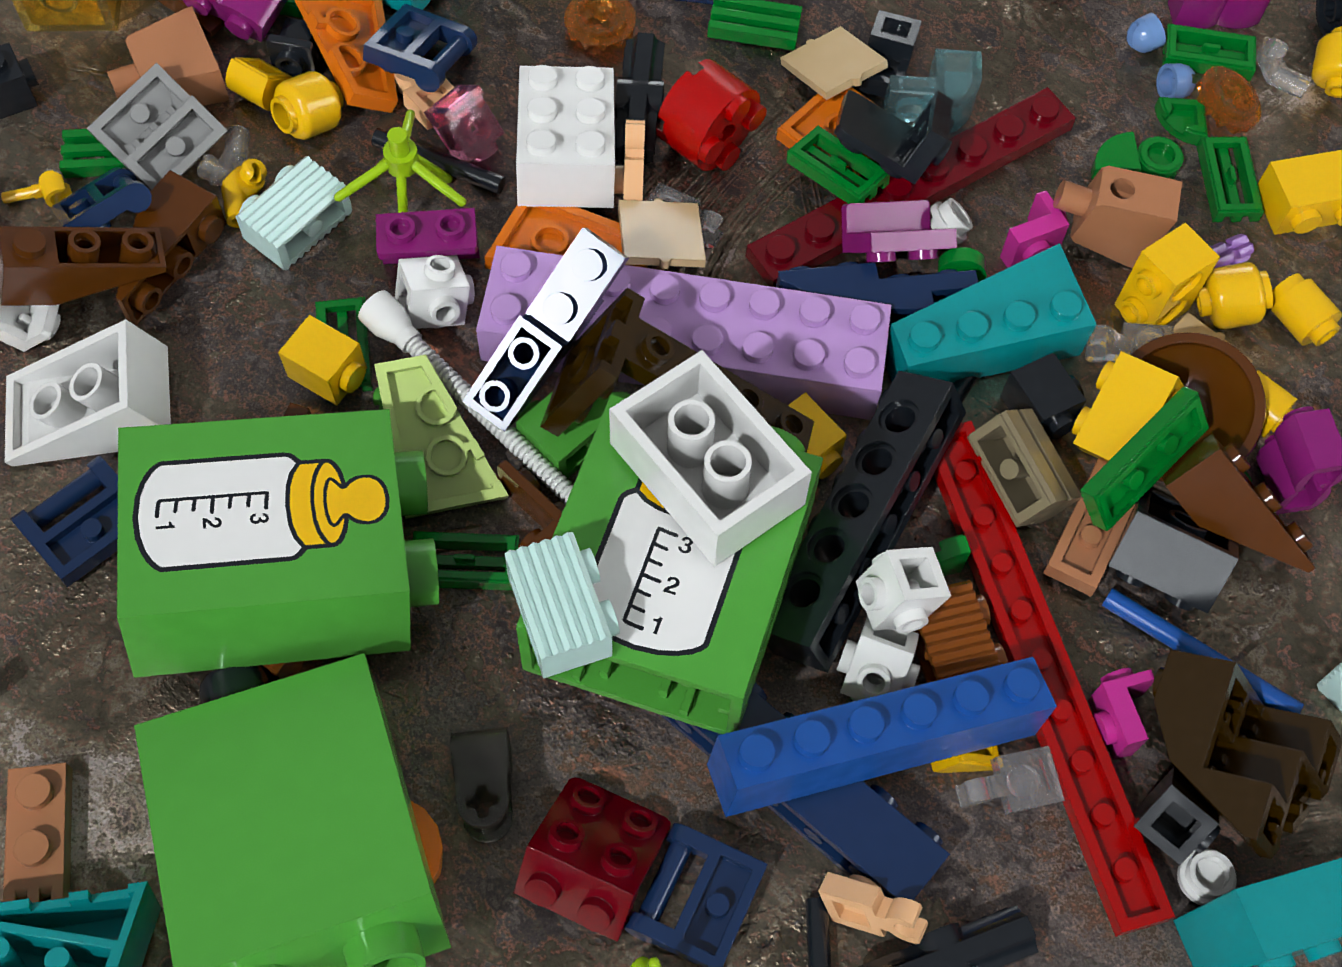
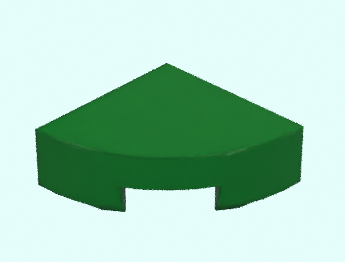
M1158 98L1154 107L1156 116L1164 129L1172 136L1196 146L1201 137H1208L1204 100Z
M1134 132L1117 134L1103 143L1092 164L1091 180L1105 166L1137 172L1141 171Z
M957 535L939 542L941 551L935 554L944 576L962 571L971 553L965 535Z

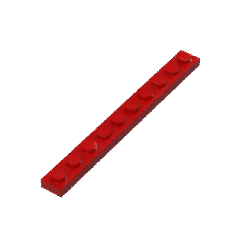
M972 420L963 422L957 429L934 472V477L957 535H965L971 553L967 561L980 594L986 599L991 622L998 640L1005 651L1008 663L1034 657L1057 705L1036 733V736L1115 937L1168 922L1175 918L1173 909L1143 836L1134 827V814L1014 522L981 464V457L975 454L967 439L969 434L975 431Z

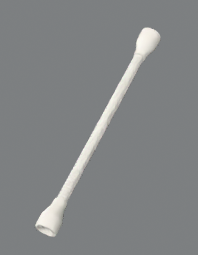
M385 290L379 291L367 299L359 311V320L375 336L394 343L404 353H409L411 357L426 355L446 390L456 400H459V403L465 409H468L469 413H472L483 426H486V429L492 435H495V438L500 440V443L509 448V451L515 457H518V460L524 466H527L528 470H532V473L538 479H541V482L547 488H550V491L555 493V496L559 497L560 501L566 505L573 488L571 481L567 480L566 476H562V472L553 467V464L548 462V459L544 458V455L539 453V450L535 449L528 440H525V437L521 436V433L516 431L515 427L511 425L504 432L463 402V399L471 389V385L462 379L461 375H458L443 358H440V355L435 350L431 349L422 340V334L413 327L405 308Z

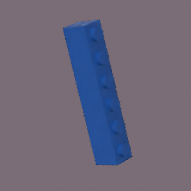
M1029 657L718 735L707 762V767L725 817L1033 736L1039 731L1057 705L1034 657Z

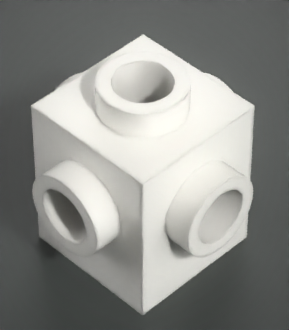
M433 255L430 257L398 260L395 299L405 308L415 329L465 325L467 305L473 304L475 291L471 275H465L457 255Z
M933 547L886 550L877 555L872 560V565L855 581L860 603L866 610L873 631L896 628L898 633H910L921 629L928 624V617L951 597Z
M867 616L858 643L847 639L837 671L846 673V677L840 693L850 696L853 701H858L914 687L920 665L911 662L915 654L919 634L915 632L898 633L896 628L873 631Z

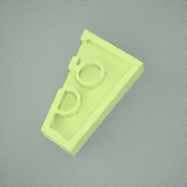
M420 355L374 364L383 409H390L394 452L423 450L427 480L428 514L507 499L509 497L507 491L496 477L478 442L473 438L428 357ZM428 514L405 516V518L408 519Z

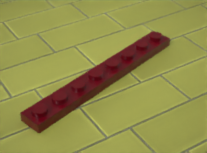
M1047 87L950 138L949 140L952 141V144L944 159L937 166L930 164L915 185L904 178L897 179L890 176L889 184L884 189L878 187L877 195L871 200L866 198L865 203L928 200L930 205L1072 130L1076 117ZM838 197L748 244L746 247V258L770 287H776L778 271L789 270L797 266L815 268L843 253L841 208L843 204L848 203Z

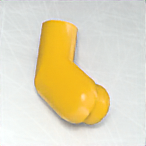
M249 158L245 160L242 165L235 168L222 182L221 193L227 225L230 227L239 228L235 216L239 213L242 204L250 196L256 195L265 184L267 168L258 159Z

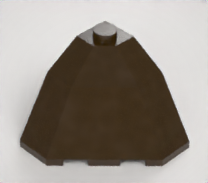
M1170 649L1165 667H1160L1157 670L1153 681L1154 703L1169 759L1190 785L1260 857L1272 859L1280 849L1282 831L1293 834L1309 815V805L1305 804L1309 798L1321 801L1328 793L1341 750L1342 738L1331 720L1265 707L1237 662Z

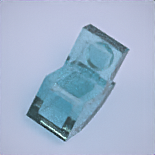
M936 49L928 77L890 75L883 105L884 110L904 122H914L938 90L953 99L951 119L955 122L950 133L957 131L969 120L981 85V51Z

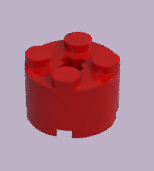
M704 59L698 62L704 67L695 75L687 70L668 92L658 113V117L664 121L663 130L656 128V134L662 141L702 171H710L717 167L726 171L739 158L741 152L739 146L745 140L748 133L756 130L763 122L767 109L760 104V95L756 90L715 60Z

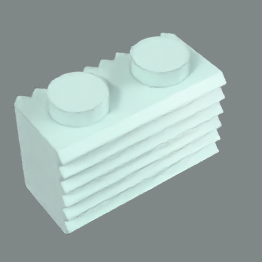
M305 156L295 166H285L277 174L274 184L260 196L252 195L247 198L242 204L239 213L235 216L243 239L280 268L289 270L290 265L295 264L298 258H302L305 252H309L312 246H316L318 240H323L325 234H329L332 228H336L339 222H343L346 216H350L352 212L350 197L348 196L340 202L334 199V194L346 185L344 182H340L336 176L333 177L329 171L326 172L322 166H319L316 161H312L309 156Z
M566 532L563 536L556 535L551 540L544 539L540 543L533 542L528 547L521 546L517 550H509L504 554L509 582L543 678L612 656V636L620 634V629L610 600L599 602L593 584L600 582V575L590 548L580 551L574 533Z

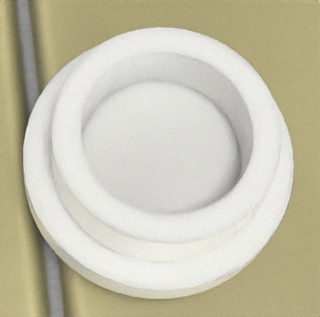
M949 198L944 203L937 201L930 207L932 214L930 226L932 229L957 228V244H961L967 239L966 233L973 228V224L967 212L956 200Z
M1206 848L1200 854L1194 850L1181 865H1178L1177 880L1186 897L1198 905L1202 906L1236 888V873L1231 861L1214 849Z

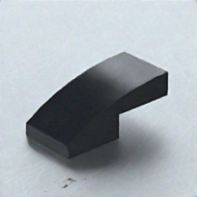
M882 10L878 11L870 33L868 46L887 59L888 68L862 81V85L855 87V90L898 101L920 31L921 20Z

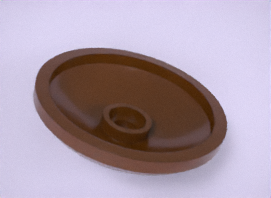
M1184 332L1156 338L1131 354V356L1178 376L1184 387L1198 392L1209 429L1189 449L1213 433L1223 447L1232 442L1245 459L1249 456L1263 431L1266 418V398L1256 369L1242 352L1217 337L1201 333ZM1161 477L1158 481L1164 482L1163 477Z

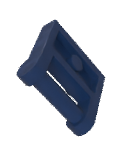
M404 4L364 44L363 61L379 66L386 72L398 73L415 79L420 89L431 93L439 89L445 81L446 72L461 56L469 55L476 47L478 41L475 32L468 26ZM438 40L447 43L433 60L423 57Z
M115 167L50 208L63 227H111L112 225L109 221L126 210L133 213L145 211L151 204L152 195L143 183L137 181L136 176L129 169Z
M100 455L86 464L88 467L87 471L27 513L23 509L10 518L67 588L117 551L118 475ZM103 486L105 488L46 532L41 530L99 487Z
M674 823L666 838L670 845L638 913L631 912L624 929L632 936L644 942L655 944L700 967H723L768 864L688 826ZM690 854L697 855L706 859L675 928H670L659 921Z

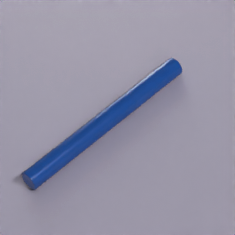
M1114 588L1110 590L1101 605L1173 650L1232 661ZM1238 664L1263 705L1300 714L1304 706L1303 703Z

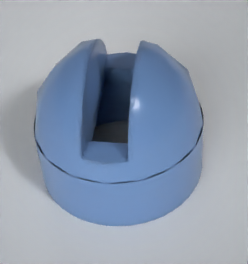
M1148 13L1131 23L1127 30L1126 40L1131 48L1140 53H1147L1164 46L1166 35L1159 18L1154 13Z
M1182 63L1164 64L1160 68L1156 79L1159 96L1182 99L1188 97L1196 88V83H1192V76L1196 75L1195 71L1189 65Z

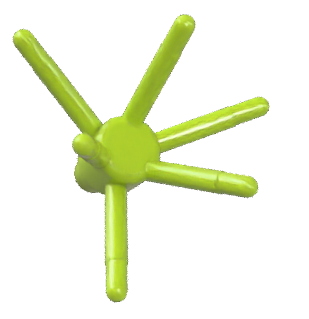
M411 109L407 110L402 128L394 127L388 131V141L383 147L384 157L373 168L334 194L335 201L340 202L388 171V173L396 177L398 213L408 212L406 178L411 177L415 173L458 206L464 207L467 203L463 196L446 184L452 182V176L418 154L415 142L410 139L415 118V112Z

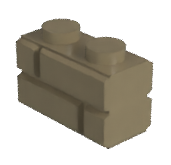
M1032 408L1020 409L1019 411L1005 410L967 437L975 454L981 457V464L1016 527L1042 523L1082 498L1081 493Z

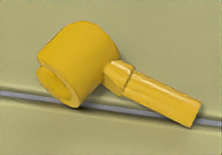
M50 170L41 174L38 184L2 192L1 198L4 204L44 197L46 204L52 207L71 195L72 191L70 185L64 182L61 174Z

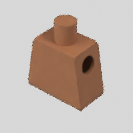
M192 6L128 35L125 42L133 63L107 71L117 98L124 94L155 63H158L190 96L193 95L203 106L230 100L219 66Z
M1105 166L1099 170L1087 187L1063 180L1056 191L1053 207L1074 214L1070 234L1073 242L1133 269L1141 251L1164 237L1177 222L1182 182L1118 167Z

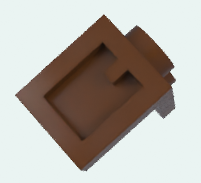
M505 459L497 466L499 480L508 495L543 528V530L537 528L531 531L521 541L518 548L521 546L528 547L533 542L540 543L544 539L551 540L565 505L559 501L553 504L541 493V485L527 469L520 468L517 470Z

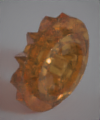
M572 0L566 8L564 21L571 41H580L584 50L591 46H599L604 53L607 46L614 45L621 48L625 38L633 37L636 14L628 0ZM592 16L601 22L608 20V28L600 24L593 25Z
M1216 66L1208 69L1196 83V87L1200 92L1196 99L1205 106V115H1210L1215 119L1218 128L1226 126L1229 132L1235 134L1239 131L1248 132L1259 122L1261 117L1259 98L1252 85L1242 75L1229 68ZM1232 99L1233 102L1229 104L1226 100Z

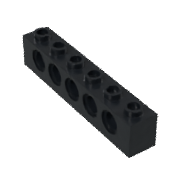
M898 371L889 389L882 393L874 416L867 428L859 434L854 452L843 471H840L835 477L830 495L820 513L812 518L808 534L798 550L767 644L773 654L828 673L862 609L855 581L872 565V560L877 555L886 550H893L966 414L953 382Z

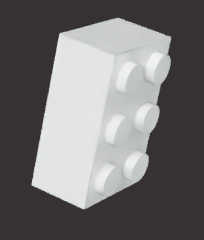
M519 66L516 154L517 206L614 208L615 129L613 68L595 66Z
M703 350L609 409L610 444L714 567L806 503L812 474L811 470Z

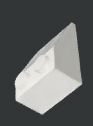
M126 319L6 376L5 463L12 467L118 452V428L171 424L168 346Z

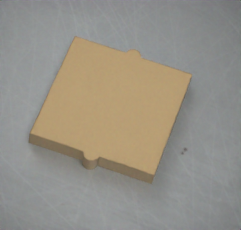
M841 26L815 40H807L805 45L780 57L783 67L826 100L852 86H861L862 81L888 68L887 59Z
M656 198L654 201L619 200L618 214L622 253L629 257L626 265L659 266L661 269H668L669 266L705 267L706 256L698 203L663 202L660 198Z

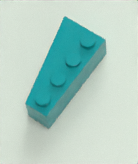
M1059 243L892 323L888 333L885 366L892 382L898 371L949 382H955L970 376L982 378L1016 370L1051 353H1054L1058 360L1079 356L1097 324Z
M1342 858L1234 889L1173 920L1192 966L1296 967L1297 964L1294 957L1305 954L1308 962L1311 963L1342 952L1340 944L1342 942Z

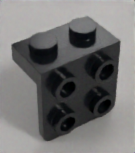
M849 90L842 100L834 133L839 138L840 143L849 151L855 154L863 153L878 162L888 175L897 179L904 178L915 185L930 164L939 165L950 149L952 141L948 139V135L955 122L951 119L953 99L937 90L919 117L910 126L860 94Z

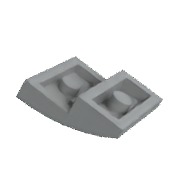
M155 63L87 127V130L150 190L156 186L169 170L182 176L228 132L193 95L190 96L158 63Z

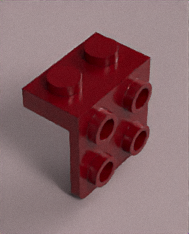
M571 778L528 843L513 893L531 901L537 906L544 907L568 918L588 930L618 942L630 917L639 888L668 835L671 823L665 816L584 779Z

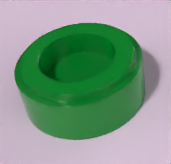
M1154 136L1147 138L1141 142L1137 149L1141 164L1140 172L1174 179L1184 161V155L1179 145L1165 137Z
M968 247L953 248L943 253L938 260V272L946 269H953L958 272L976 270L978 282L987 277L986 258L975 249Z

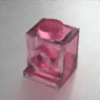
M457 85L424 112L450 154L461 160L481 162L489 158L498 150V145L495 141L505 133L483 99L482 95L484 92L479 85ZM472 124L476 128V130H474L473 132L471 130Z

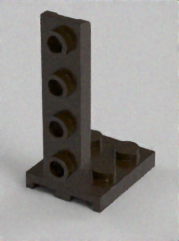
M626 288L576 340L566 354L540 427L558 437L573 422L582 423L590 412L593 403L598 398L602 400L608 398L618 382L620 372L646 386L698 352L640 319L639 315L645 298ZM713 362L770 426L780 428L794 435L801 441L807 453L814 425L812 419Z

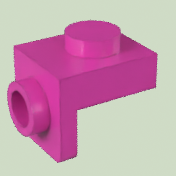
M1046 190L1035 195L1028 215V222L1009 229L1000 255L1007 268L1059 243L1062 245L1070 224L1068 223L1065 211L1053 207L1054 201Z
M1122 668L1110 672L1100 679V686L1088 699L1093 717L1112 760L1133 755L1149 739L1132 699L1143 695L1153 684L1154 674L1151 669L1134 674L1131 668Z

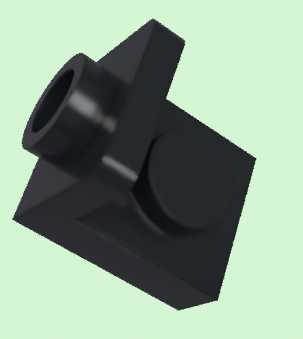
M286 17L280 35L269 34L266 41L272 66L290 76H297L308 71L320 73L324 58L305 20Z

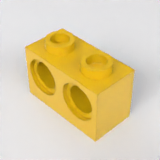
M1184 223L1141 251L1114 305L1120 311L1123 319L1131 326L1136 327L1147 339L1189 311L1220 256L1190 226Z

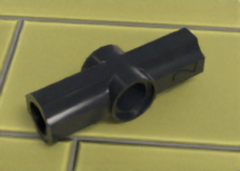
M638 32L635 37L626 40L622 67L623 73L622 77L617 79L615 97V119H617L615 159L623 164L625 159L626 119L645 120L644 165L653 162L655 155L657 123H661L658 113L664 97L662 72L665 42L659 41L652 33Z
M1018 905L1009 908L1006 907L989 916H983L961 927L959 923L940 927L924 934L920 944L911 943L912 946L858 967H1007L1032 957L1039 951L1036 945V934L1027 915L1023 914Z

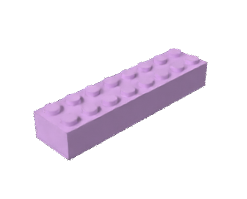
M496 246L476 328L481 361L489 362L519 315H525L564 255ZM624 265L603 296L604 302L581 333L582 335L626 288H629L645 298L639 315L640 319L696 352L703 350L713 362L784 404L789 405L806 392L825 413L871 420L876 412L882 392L892 305ZM565 357L554 372L560 373ZM620 372L618 382L643 385Z

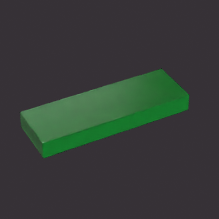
M1183 386L1079 490L1093 525L1105 531L1111 529L1209 429L1197 391Z

